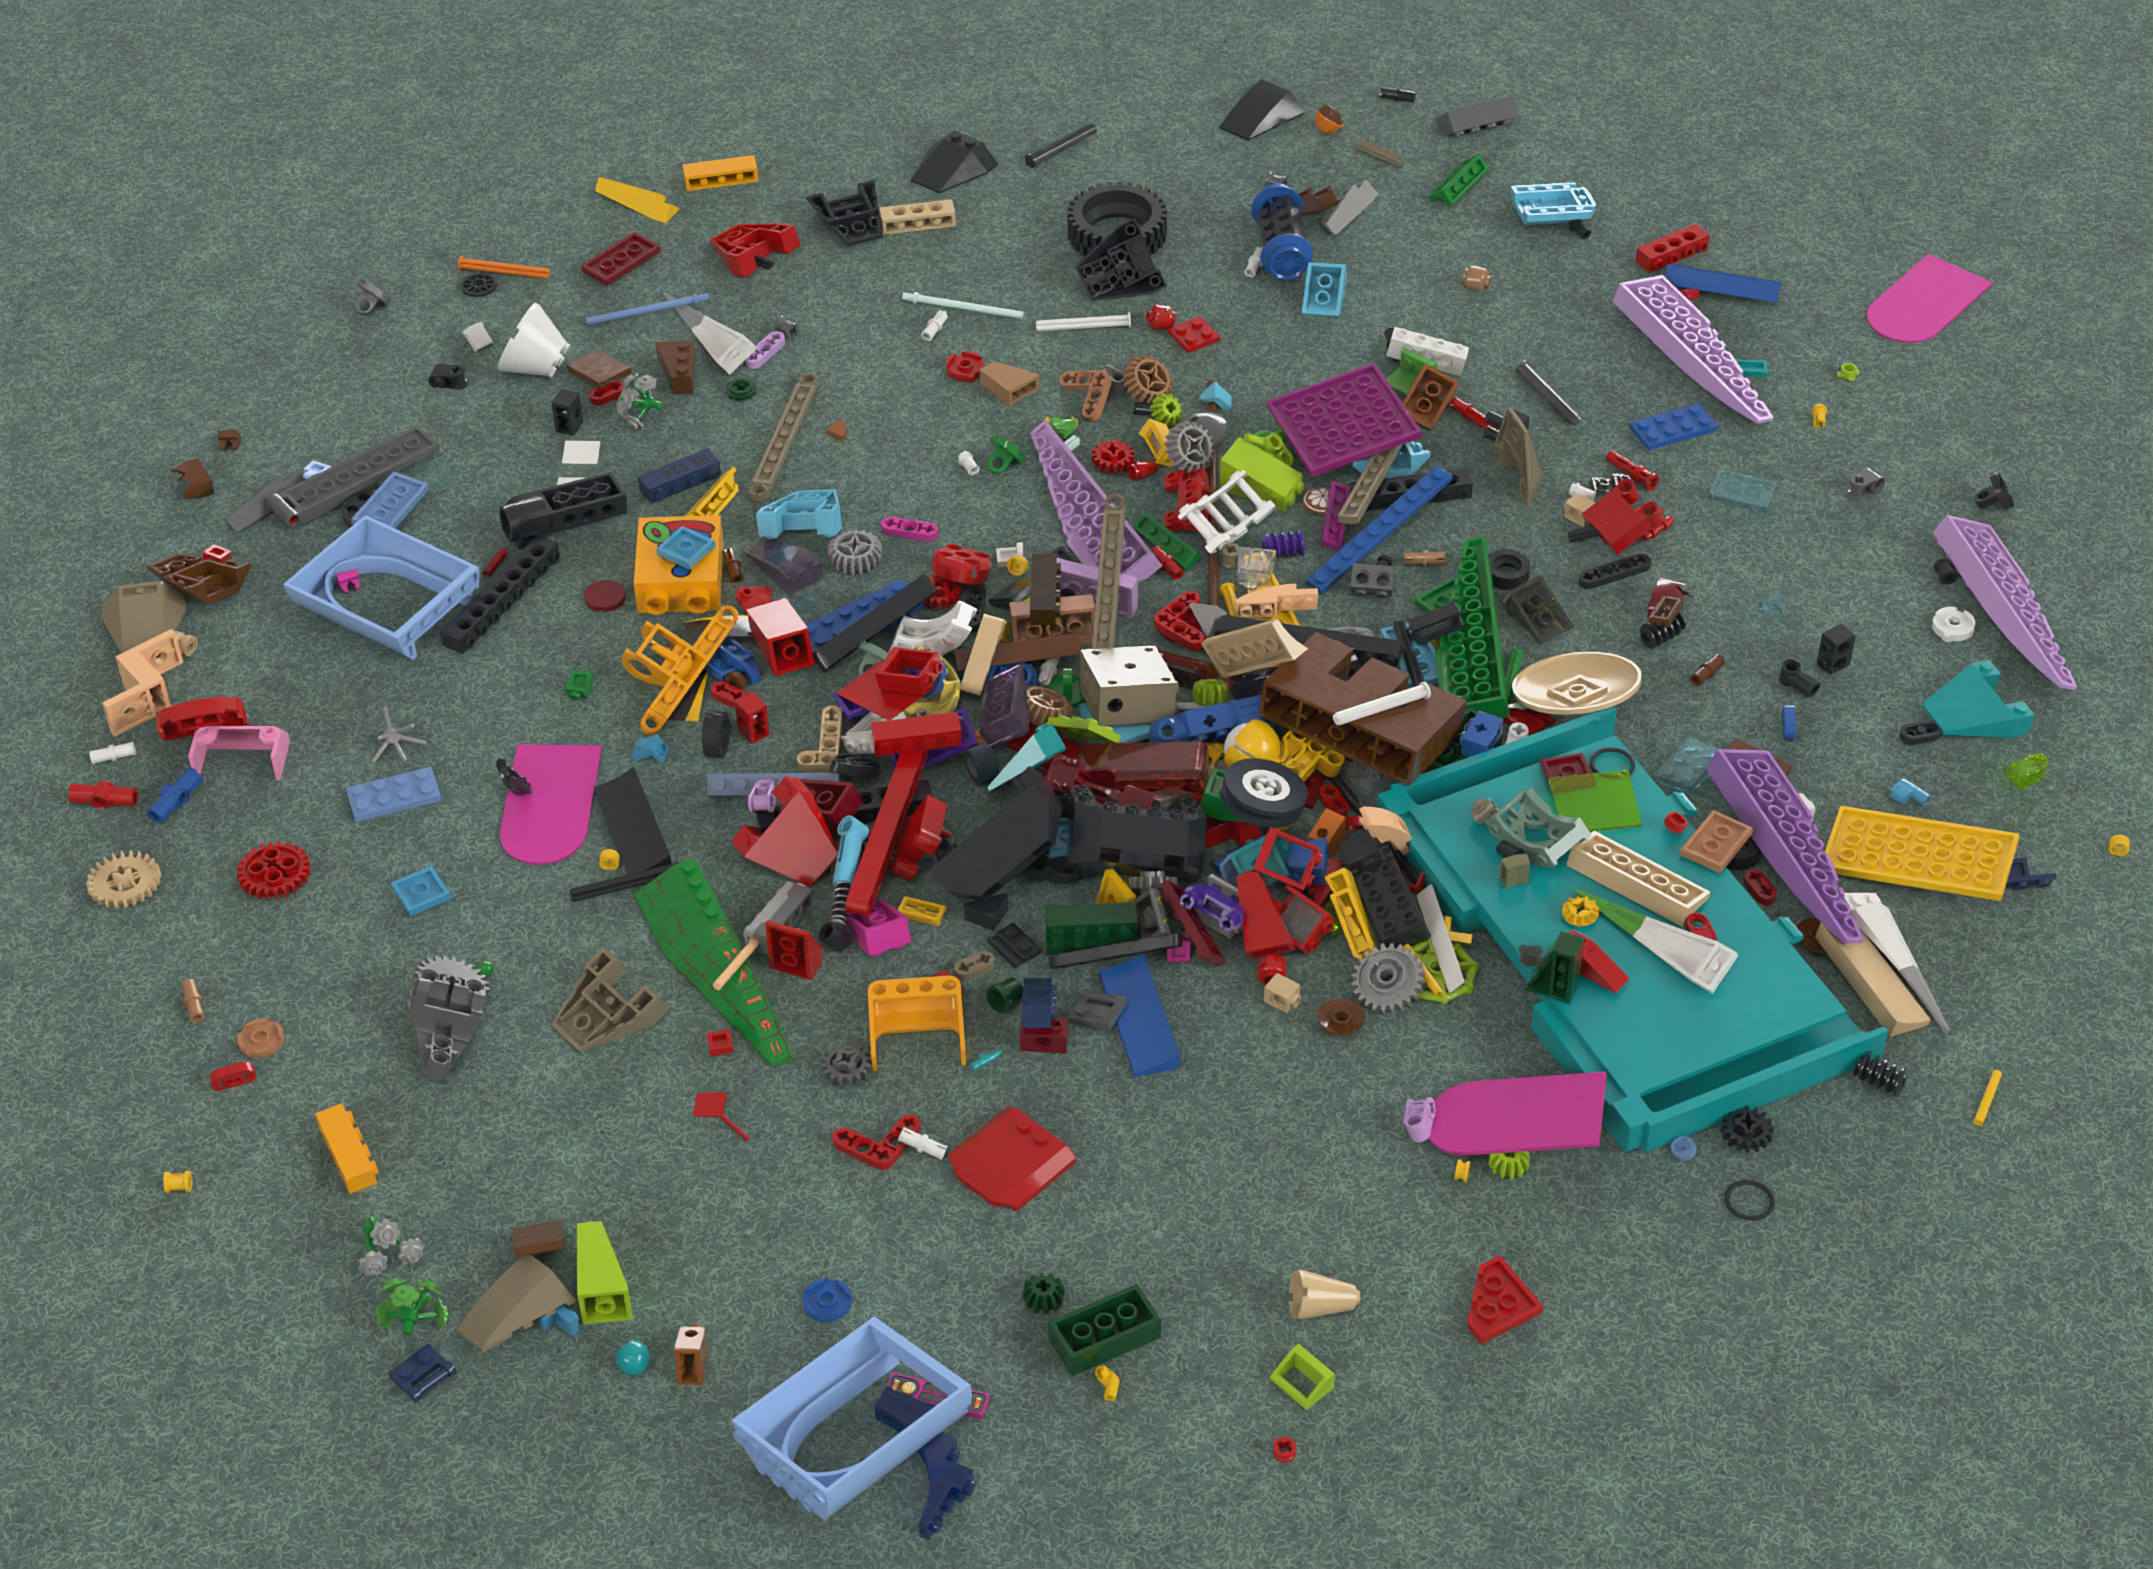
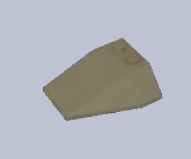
M1509 407L1495 440L1493 457L1501 468L1517 465L1521 471L1519 494L1524 502L1530 505L1540 489L1543 473L1540 469L1528 430L1512 407Z

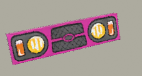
M895 1373L891 1374L884 1393L886 1399L927 1408H934L949 1396L927 1380ZM971 1390L972 1403L967 1407L969 1411L964 1416L983 1419L990 1399L989 1394Z

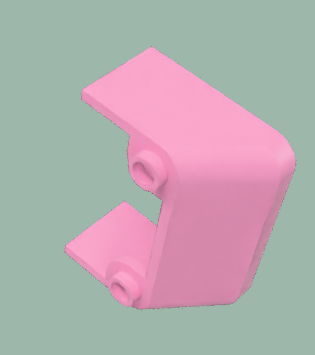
M274 726L203 727L195 731L188 757L191 768L196 769L200 774L207 749L272 750L271 761L276 780H281L290 738L288 732Z

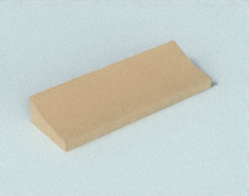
M1278 619L1206 638L1201 642L1222 678L1295 660L1308 649L1296 641L1285 630Z
M1596 831L1591 833L1592 837L1587 841L1578 842L1571 848L1567 861L1568 867L1681 927L1686 924L1687 917L1695 913L1709 899L1710 891Z
M1823 922L1820 923L1815 938L1881 1026H1885L1888 1029L1890 1037L1929 1025L1931 1019L1861 929L1860 932L1864 939L1862 943H1843Z

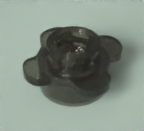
M1522 945L1519 947V952L1521 953L1519 961L1523 965L1534 967L1541 962L1542 957H1540L1542 948L1540 946Z

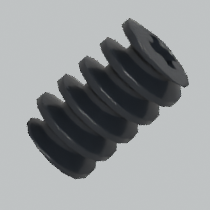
M1679 612L1669 627H1665V623H1662L1661 626H1657V622H1654L1653 625L1649 624V622L1644 623L1640 627L1641 640L1646 647L1654 649L1656 646H1660L1662 642H1667L1668 639H1673L1674 636L1680 635L1681 630L1686 627L1685 620Z
M1868 1051L1858 1061L1853 1077L1859 1074L1860 1080L1864 1081L1868 1078L1870 1085L1876 1082L1878 1089H1882L1885 1086L1887 1093H1891L1894 1090V1096L1898 1097L1907 1081V1076L1905 1075L1906 1068L1903 1067L1897 1072L1896 1063L1889 1068L1887 1059L1880 1064V1056L1877 1055L1872 1060L1870 1059L1871 1051Z

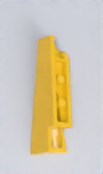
M602 177L598 178L595 188L596 192L651 219L667 223L680 209L665 203L666 196Z
M735 467L726 471L684 516L718 515L739 491L738 484L734 483L733 474L736 472Z
M1342 868L1325 876V880L1333 891L1330 897L1353 956L1357 959H1365V951L1371 954L1373 953V947H1376L1377 950H1379L1354 877L1348 869Z

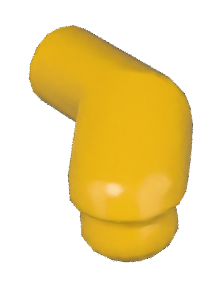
M1100 1365L1096 1368L1095 1375L1098 1381L1105 1387L1104 1399L1115 1401L1120 1380L1110 1368Z

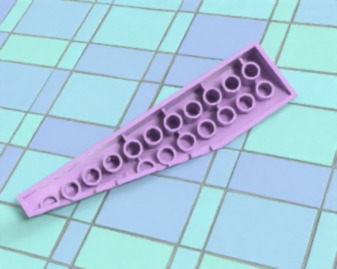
M1663 275L1619 284L1613 303L1680 369L1720 401L1755 423L1759 424L1773 420L1774 417L1764 402L1758 400L1756 390L1750 388L1748 378L1742 376L1743 371L1732 354L1725 350L1726 345L1724 342L1718 340L1716 330L1710 328V321Z
M1045 420L1030 433L1035 448L1038 451L1039 460L1043 466V472L1047 478V484L1058 511V517L1062 522L1063 532L1068 537V540H1066L1067 544L1082 564L1099 568L1103 515L1107 496ZM1125 519L1120 574L1136 577L1139 582L1150 577L1163 565Z
M1946 515L1933 534L1937 539V543L1946 552V557L1956 567L1955 570L1965 580V585L1971 589L1987 614L2009 641L2036 668L2059 687L2075 690L2077 685L2071 672L2063 666L2066 661L2064 657L2058 655L2060 648L2057 643L2052 641L2054 635L2045 616L2039 613L2041 610L2040 604L2033 600L2035 593L2026 587L2030 585L2029 580L1994 529L1988 524Z

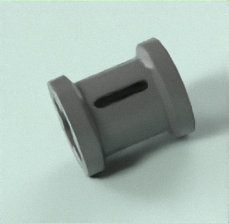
M1269 172L1265 178L1264 185L1266 187L1270 184L1280 183L1287 186L1288 177H1280L1274 175L1273 172Z
M780 316L775 321V331L784 333L788 339H792L798 334L799 325L791 323L787 317Z

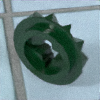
M738 378L726 385V394H728L730 399L734 398L735 401L739 399L744 401L745 398L751 399L752 395H756V384L750 379Z

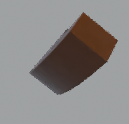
M1331 186L1316 193H1313L1311 187L1298 193L1303 203L1302 213L1315 212L1338 204Z

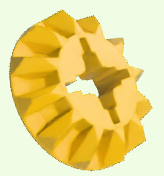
M1579 895L1576 898L1569 897L1567 902L1563 903L1562 916L1572 925L1587 926L1598 918L1599 907L1596 905L1595 900H1589L1588 896L1585 898H1580ZM1584 907V910L1577 914V909Z

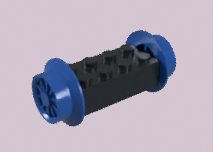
M1274 183L1267 185L1259 192L1253 200L1251 207L1252 216L1260 226L1263 241L1260 258L1263 268L1268 273L1280 280H1293L1305 272L1308 262L1312 261L1313 251L1305 235L1301 215L1303 203L1300 195L1284 184Z

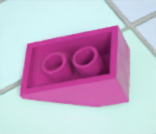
M883 899L875 900L870 916L845 914L847 919L845 921L846 925L861 949L868 955L878 956L886 950L899 949L904 947V944L911 942L907 917Z

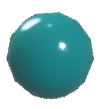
M631 1340L615 1354V1362L620 1371L627 1375L635 1376L643 1373L648 1368L650 1352L643 1343Z

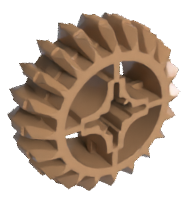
M1143 355L1134 358L1127 364L1123 372L1125 374L1122 378L1125 381L1123 387L1128 388L1127 393H1131L1133 395L1132 399L1136 398L1138 403L1152 404V401L1159 395L1172 393L1174 382L1171 379L1173 375L1168 374L1170 368L1166 369L1164 363H1159L1158 358L1153 360L1152 355L1148 357Z
M1025 686L1017 696V699H1024L1025 714H1021L1020 717L1025 718V721H1030L1033 725L1041 726L1047 723L1049 717L1058 718L1059 715L1071 718L1073 707L1068 698L1063 697L1061 693H1057L1055 690H1050L1048 687ZM1027 701H1028L1029 713H1028L1027 708H1026V702H1027Z

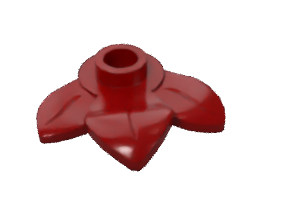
M740 587L736 591L737 601L742 605V609L746 613V609L773 602V599L770 597L772 590L767 587Z

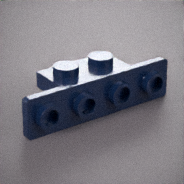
M2015 858L2005 890H2007V887L2014 886L2015 890H2022L2028 888L2029 885L2037 884L2038 888L2048 887L2057 876L2056 873L2030 876L2027 858Z

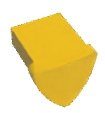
M1445 916L1444 922L1451 942L1471 946L1472 934L1450 931L1452 917Z

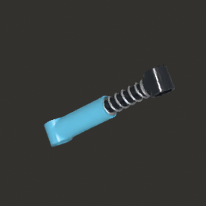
M851 815L844 817L838 825V834L841 835L832 883L836 890L833 892L832 910L829 913L831 917L819 932V940L837 952L844 950L851 939L850 933L846 931L845 924L847 920L845 914H847L845 910L846 900L858 869L862 843L869 834V828Z

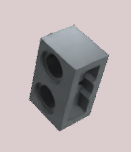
M1353 563L1352 593H1355L1356 596L1375 594L1378 598L1392 596L1394 566ZM1363 577L1368 581L1365 584H1359L1357 579ZM1385 579L1388 581V584L1381 586L1377 582Z

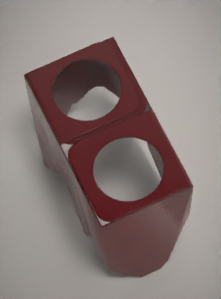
M1659 577L1649 600L1647 616L1649 617L1663 596L1683 599L1682 595H1690L1679 587L1686 584Z

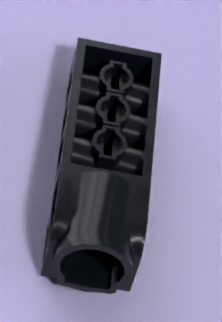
M607 472L512 497L505 505L499 508L501 527L510 542L515 541L519 550H522L537 535L546 538L547 534L627 514V496L613 473Z
M1365 828L1356 831L1348 836L1345 841L1339 843V847L1354 876L1385 947L1389 948L1391 943L1394 944L1395 949L1400 944L1402 946L1406 944L1413 946L1432 937L1387 841L1381 843L1377 837L1373 839Z

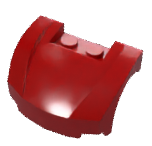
M216 696L214 698L196 699L181 704H174L156 712L155 719L157 734H161L162 741L193 736L197 729L203 727L248 725L246 710L241 697Z

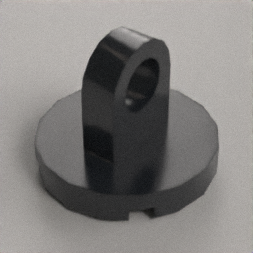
M1995 471L1989 474L1992 486L1981 490L1975 495L1974 501L1977 506L1985 508L2001 501L2006 510L2014 507L2012 496L2008 494L2007 485L2000 473Z

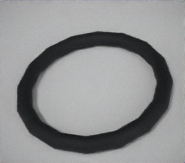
M1601 748L1590 757L1589 765L1592 771L1597 776L1606 780L1616 781L1625 779L1635 770L1633 757L1627 751L1620 748ZM1617 752L1626 756L1631 766L1625 774L1611 776L1597 770L1594 760L1601 753Z
M1742 1180L1735 1182L1725 1192V1204L1728 1210L1744 1220L1756 1221L1764 1219L1772 1213L1775 1207V1198L1771 1190L1757 1181ZM1754 1185L1767 1193L1770 1199V1206L1767 1211L1760 1215H1744L1732 1207L1730 1194L1738 1186Z

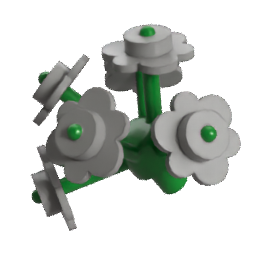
M638 374L625 377L623 382L625 385L617 403L618 413L635 430L638 428L644 430V425L639 420L647 409L655 408L661 410L662 402L653 400L654 397H652L650 389L656 388L657 380L650 375H645L641 378H638ZM630 386L633 387L632 393H631V389H627V388L630 387ZM642 408L637 417L627 415L628 409Z

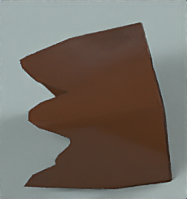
M199 458L187 461L170 470L171 472L182 474L178 481H191L185 490V499L202 498L214 494L212 480Z

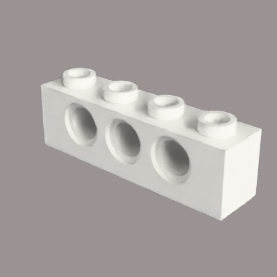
M1394 327L1386 356L1401 360V351L1407 348L1437 362V370L1461 376L1469 347Z

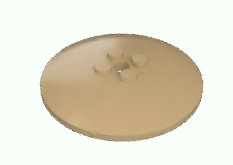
M1576 652L1549 657L1531 664L1515 677L1512 689L1515 699L1529 709L1549 714H1582L1603 710L1627 700L1640 688L1642 677L1639 667L1624 657L1601 652Z

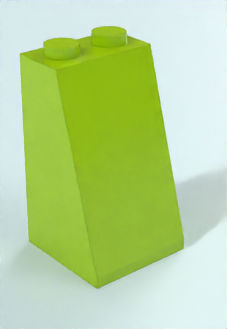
M1238 437L1220 460V488L1230 481L1229 478L1236 471L1239 470L1241 472L1244 470L1247 473V476L1243 478L1262 501L1268 502L1271 500L1278 510L1285 511L1288 506H1292L1297 494H1301L1304 489L1302 473L1243 438ZM1237 484L1228 491L1231 494L1250 500Z
M602 1221L577 1223V1296L583 1324L633 1320L628 1286Z

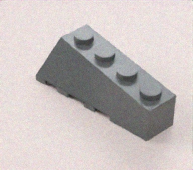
M1513 96L1448 111L1436 118V122L1447 135L1454 134V137L1464 135V132L1469 130L1470 133L1478 132L1481 130V127L1485 126L1486 129L1494 128L1497 126V123L1501 122L1502 125L1510 124L1518 115Z

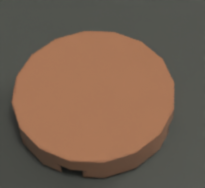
M270 1019L253 1020L243 1026V1030L237 1035V1044L240 1051L246 1056L253 1058L267 1057L274 1054L281 1048L284 1042L282 1027L276 1021L275 1023L270 1022Z

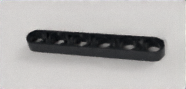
M1169 934L1057 954L1048 957L1050 969L1065 968L1177 948L1183 944L1181 934Z

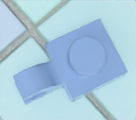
M312 461L304 468L303 478L308 479L331 468V466Z

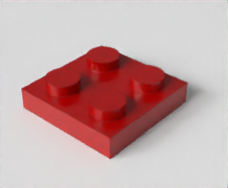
M1201 316L1168 328V334L1187 353L1220 342V335Z

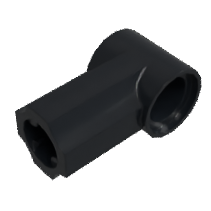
M1794 659L1783 661L1778 679L1779 682L1784 686H1793L1807 697L1811 698L1820 689L1821 683L1802 671L1801 664Z

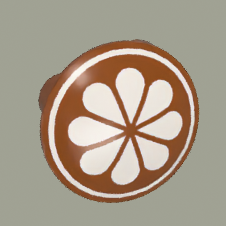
M1316 487L1308 490L1303 496L1304 509L1325 515L1329 488Z

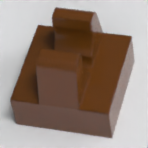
M238 430L217 431V438L223 451H226L228 444H232L233 451L238 450L239 444L242 441V436Z

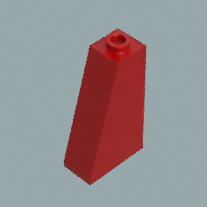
M1254 870L1245 871L1242 875H1237L1239 902L1244 912L1242 927L1246 953L1252 959L1260 958L1266 953L1279 954L1296 950L1264 877Z

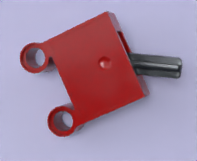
M1626 478L1619 481L1617 487L1582 513L1588 527L1569 531L1568 538L1570 542H1576L1599 536L1618 555L1649 530L1660 526L1663 522V517L1657 504L1654 502L1643 504L1640 508V513L1631 506V504L1638 501L1639 492L1633 480Z

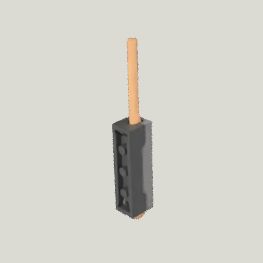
M787 881L782 888L777 890L772 900H769L765 908L760 913H757L754 921L746 926L743 933L745 947L713 983V987L716 990H720L753 951L769 956L765 922L769 920L794 927L811 906V888L801 883L794 884Z

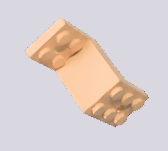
M172 629L115 657L123 686L127 690L102 703L110 732L114 737L155 717L156 712L171 706L164 679L160 674L183 663L177 636ZM161 653V656L156 659V656ZM128 708H130L129 712L126 713V714H124V712H125Z

